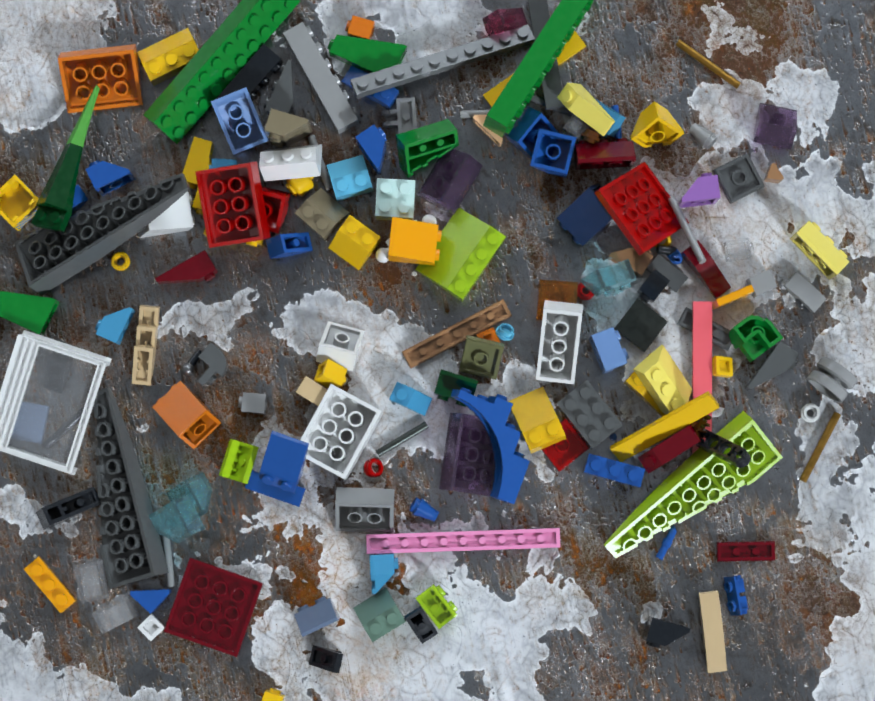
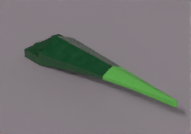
M97 85L94 87L36 204L38 208L31 222L35 227L64 232L72 215L82 150L100 90Z

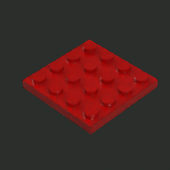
M646 162L641 163L594 193L639 256L682 229L668 201L670 195Z

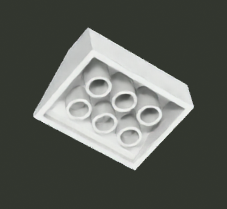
M330 384L300 439L309 443L306 459L347 480L383 412Z

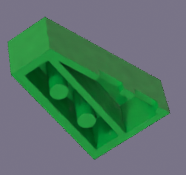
M449 119L396 135L399 166L408 178L413 175L412 172L420 167L428 166V162L434 158H440L459 146L457 128Z

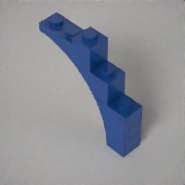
M463 387L460 390L453 389L451 397L460 401L475 413L490 437L495 460L494 483L490 496L505 503L515 504L530 461L524 459V454L515 451L522 432L515 430L516 426L506 423L513 403L508 402L507 397L499 394L496 397L489 396L488 398L478 394L476 397L471 394L472 391Z

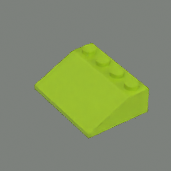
M458 207L442 230L441 242H437L436 249H440L439 261H435V266L419 264L415 270L463 302L505 241L506 236Z

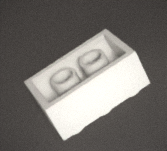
M322 144L268 149L260 152L259 168L264 181L321 176Z

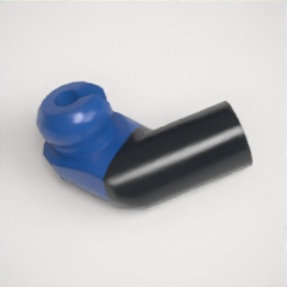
M657 245V254L666 255L673 264H680L683 257L676 247Z

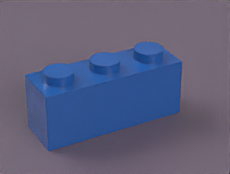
M589 453L587 454L582 473L640 488L645 468Z

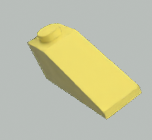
M567 83L557 96L570 112L602 136H605L615 122L581 84Z

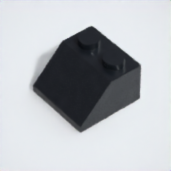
M648 616L642 639L646 640V644L649 646L660 648V645L666 646L688 634L690 628Z

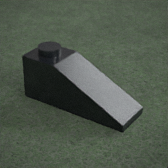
M91 487L42 507L36 514L43 530L95 508L101 505L95 488Z

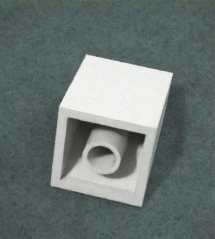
M187 191L161 215L138 232L139 238L184 232L193 228L195 217L191 213L192 197L189 195V192Z

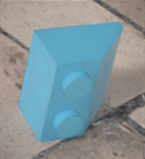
M363 155L327 165L337 202L373 191Z

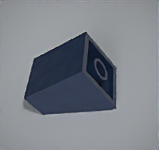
M599 183L590 186L557 217L560 221L559 225L572 234V239L578 245L584 246L613 221L610 214L594 194L598 189L602 188Z

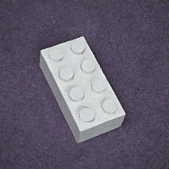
M545 300L536 380L574 384L583 304Z

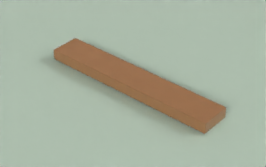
M504 299L402 351V354L410 369L466 341L467 335L475 336L512 317V314Z

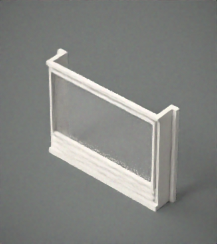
M24 330L23 334H18L0 390V451L75 475L77 467L74 466L105 368L110 366L112 358Z

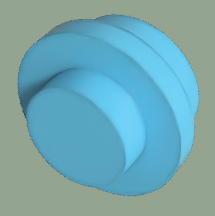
M502 323L496 328L495 333L499 339L509 341L514 337V328L510 324Z

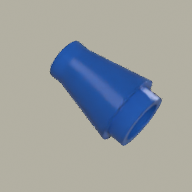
M416 497L409 508L412 515L429 519L433 522L439 514V511L435 510L423 498L419 499Z

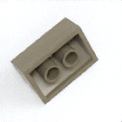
M272 108L264 130L271 145L277 148L289 147L310 136L312 133L308 119Z

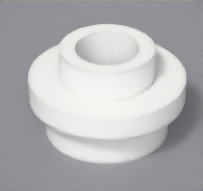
M806 404L801 409V417L808 423L815 422L820 417V409L815 404ZM808 410L813 411L812 417L807 415Z

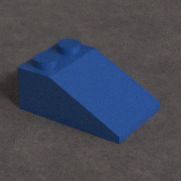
M272 430L258 481L281 488L283 491L295 493L303 473L309 443Z

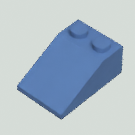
M246 87L211 101L233 155L269 141Z

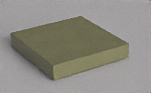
M467 335L459 371L496 380L504 343Z

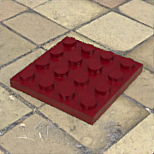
M190 557L164 632L238 657L263 583Z

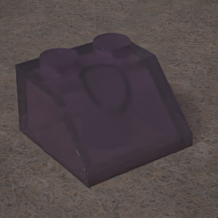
M760 103L753 142L791 150L797 132V110Z

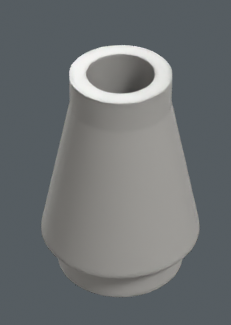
M694 123L689 129V132L702 148L705 147L707 150L717 140L715 133L697 123Z

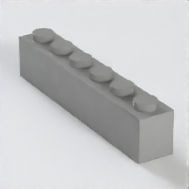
M301 22L283 32L285 40L337 132L341 134L359 124L357 118L360 115L355 107L351 108L348 103L350 97L346 91L342 92L339 85H341V82L336 74L333 75L330 69L332 66L327 58L323 59L321 55L323 50L318 42L314 43L312 39L314 34L309 25L305 27L304 23Z

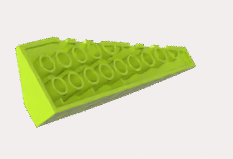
M742 411L716 434L746 449L751 456V461L747 466L742 468L736 467L699 448L629 515L603 545L617 558L637 547L638 543L652 539L656 533L660 531L665 532L670 529V526L676 522L681 523L705 510L707 505L721 501L722 497L727 494H734L739 491L740 487L754 483L783 457L755 421ZM718 441L713 442L710 447L716 446ZM727 448L723 454L729 453L731 448Z

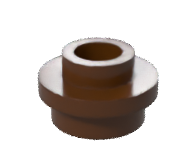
M585 129L581 134L584 137L583 140L591 144L600 140V134L590 129Z

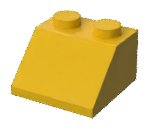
M349 215L337 231L328 249L357 270H360L381 242V237Z

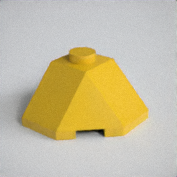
M654 101L640 113L630 138L644 148L652 147V144L663 143L664 146L671 145L684 134V131L670 112Z

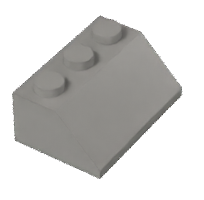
M337 487L335 500L336 531L393 533L395 489Z

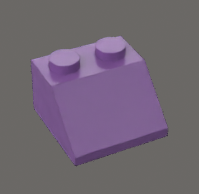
M712 173L701 174V177L696 179L679 201L680 208L715 204L721 198L718 175H712Z

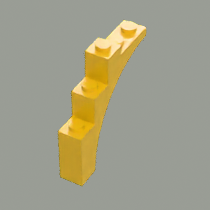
M195 136L183 170L190 189L198 187L195 171L207 170L209 165L212 164L211 159L215 146L212 141ZM197 189L192 208L196 210V214L203 216L199 190ZM206 229L203 233L205 237H207ZM264 240L246 242V244L252 247H257V244L262 246Z

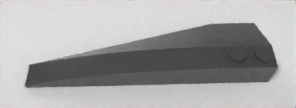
M180 173L161 180L160 184L145 186L144 190L138 192L131 191L125 197L121 198L118 196L91 206V209L87 211H77L76 215L70 217L64 232L39 227L16 241L15 246L28 286L42 296L116 249L161 215L190 189L185 175Z
M104 388L98 391L94 403V418L97 419L95 436L98 439L96 456H98L99 465H96L98 498H100L101 502L98 508L102 527H99L100 535H102L100 552L109 588L113 589L169 572L151 501L132 441L111 388Z

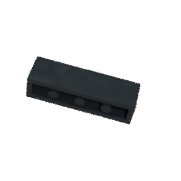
M263 44L216 99L246 87L253 102L258 95L259 89H263L268 85L272 74H277L282 66L281 58Z

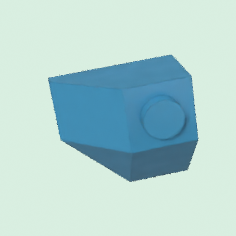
M394 554L370 555L372 594H376L395 574V569H399L398 558H394Z

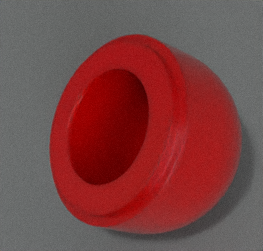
M378 458L367 460L363 466L364 473L371 478L379 477L383 473L382 462ZM372 463L378 465V471L376 473L372 470Z

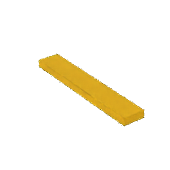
M574 31L573 36L564 46L560 56L557 57L558 66L586 47L576 31ZM512 75L483 94L484 99L491 108Z
M707 391L611 445L610 450L620 462H623L717 410L719 403Z

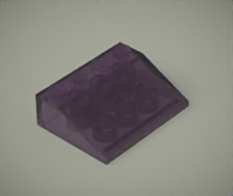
M450 413L439 489L490 496L495 474L494 451L490 437L477 416Z

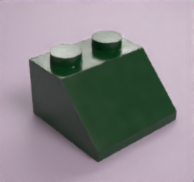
M441 369L434 394L438 395L437 399L448 402V399L456 401V405L466 407L460 401L452 398L451 393L453 389L460 390L463 387L471 390V394L474 395L478 381Z

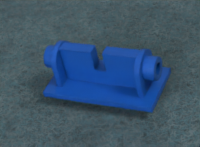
M741 575L723 577L730 616L747 614L749 609L746 596L739 595V593L745 592L743 578H741Z

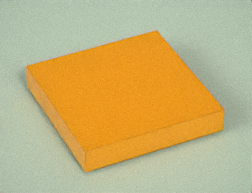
M752 285L712 302V309H718L754 292Z

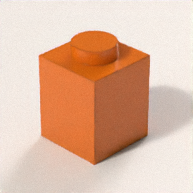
M353 15L351 21L348 20L345 31L348 32L350 37L371 40L375 29V21Z

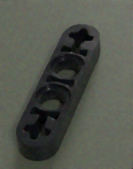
M705 429L706 433H700L701 441L695 444L697 447L739 468L747 466L751 461V456L745 448ZM718 441L716 446L710 447L713 442ZM727 448H731L729 453L723 454Z

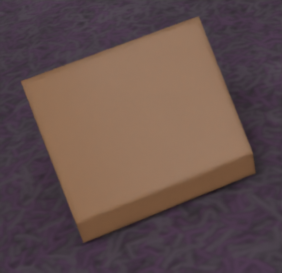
M772 163L767 169L764 182L778 184L784 177L776 164Z

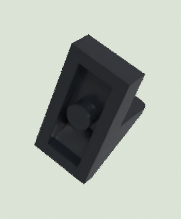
M421 606L404 616L422 644L438 634Z
M313 645L309 665L333 673H339L343 654L341 651Z

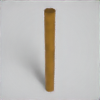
M681 39L676 43L678 48L736 89L741 84V82Z
M834 411L799 480L807 482L841 414Z

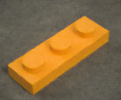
M40 556L24 568L26 573L60 613H63L77 601Z

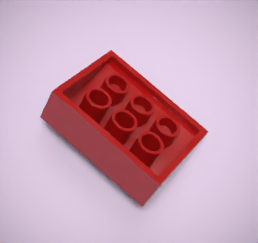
M257 161L195 171L209 248L270 238Z

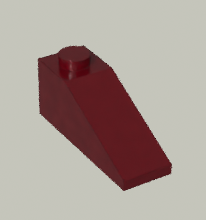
M697 240L706 259L705 263L699 264L691 246L684 250L681 255L713 297L717 299L730 289L731 286L710 254Z
M204 250L156 277L155 280L159 284L202 282L204 280L207 282L215 278V274L218 271L208 253Z
M688 425L643 453L638 459L649 474L701 440L692 426Z

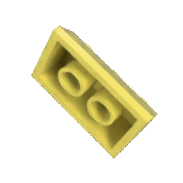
M808 221L790 240L830 280L838 275L849 263L848 257L842 250H837L830 237L824 236L820 232L821 229L815 222L811 223Z
M660 345L633 369L662 413L668 414L688 403L692 388L663 345Z

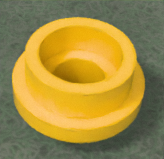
M117 252L111 258V265L117 271H124L130 265V258L124 252ZM121 258L124 259V263L122 265H118V260Z

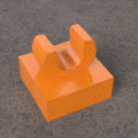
M494 327L476 335L478 338L500 342Z

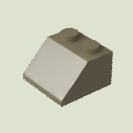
M320 188L299 207L295 215L321 239L326 241L350 212Z

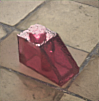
M522 8L497 9L482 19L488 36L528 24Z

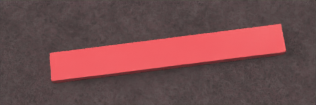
M712 301L692 302V400L707 391L712 395ZM711 412V413L708 414L709 416H711V419H710V420H707V423L710 424V427H705V429H707V430H709V431L712 432V412ZM696 445L692 446V454L699 449V447H697Z

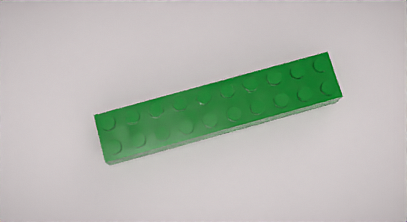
M242 0L143 116L167 138L178 144L212 105L211 101L220 95L300 1Z
M561 0L488 112L483 124L484 127L502 138L505 133L509 134L517 120L516 118L519 119L524 112L527 103L529 104L533 98L536 89L544 81L547 72L549 73L553 67L556 58L564 50V46L573 36L576 27L580 25L586 12L590 10L594 0Z

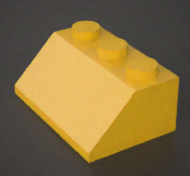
M186 28L137 53L151 83L155 86L178 75L199 49L189 29Z

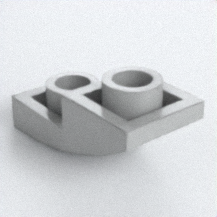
M795 272L783 285L795 299H799L812 313H815L826 300L798 272Z

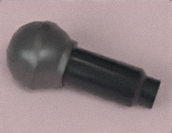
M201 350L195 351L189 361L181 366L183 375L189 376L193 373L194 366L199 360L198 356L202 353Z

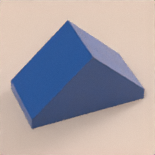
M172 589L130 591V595L150 614L154 613L172 593Z

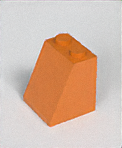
M181 381L174 384L152 406L176 435L193 449L221 424V421Z

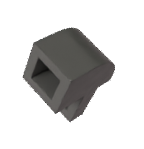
M210 342L198 356L210 366L198 380L204 387L207 385L211 386L216 381L217 373L224 378L228 371L227 357L218 347Z

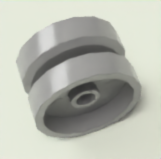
M823 356L817 363L819 371L813 370L807 377V381L828 398L842 403L848 395L845 389H852L858 380L845 367Z

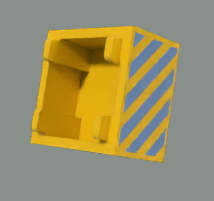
M15 174L0 188V215L14 229L19 231L34 217L38 208L36 204L39 197Z

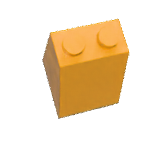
M392 217L388 252L389 261L435 266V261H439L440 249H436L437 242H441L442 231L438 230L439 225Z

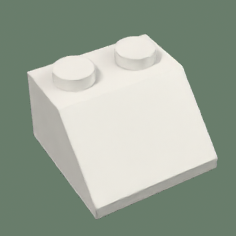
M328 321L319 343L316 362L322 363L330 359L353 372L365 331Z

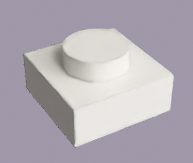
M151 614L137 628L151 642L165 629V626Z

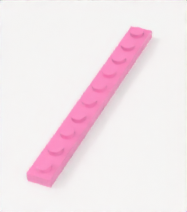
M560 528L366 535L367 554L560 548Z

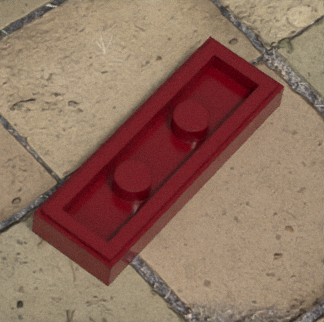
M775 541L716 542V562L775 560Z

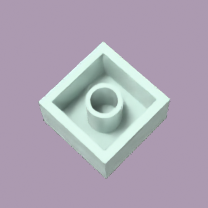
M377 178L376 220H392V217L414 220L415 180Z

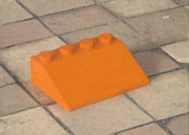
M136 44L61 52L58 56L68 113L82 112L96 85L100 90L93 110L143 105Z

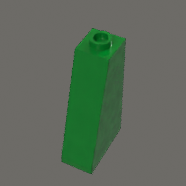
M336 35L335 39H331L327 48L331 57L368 74L401 64L407 52V46L403 44Z
M0 291V317L44 336L60 302L48 297Z

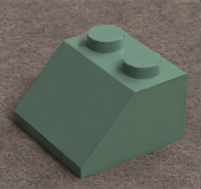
M384 588L353 608L372 642L406 622L387 588Z

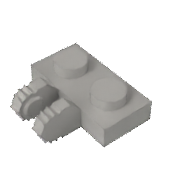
M415 97L396 98L397 109L382 111V116L385 117L397 115V121L383 122L384 128L398 127V134L417 129Z

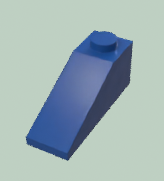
M351 66L341 82L352 88L350 79L368 73ZM393 87L365 97L385 109L391 110L396 102V98L400 94L399 90Z

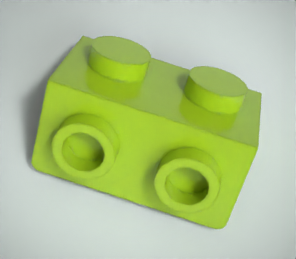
M230 439L219 476L248 484L259 447Z
M433 584L415 599L438 629H440L457 616L456 611L458 608L452 601L447 602L444 598L446 593L440 585L436 587Z

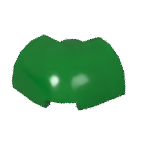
M753 315L746 317L729 332L732 345L735 349L739 347L749 362L755 360L783 339L770 320Z

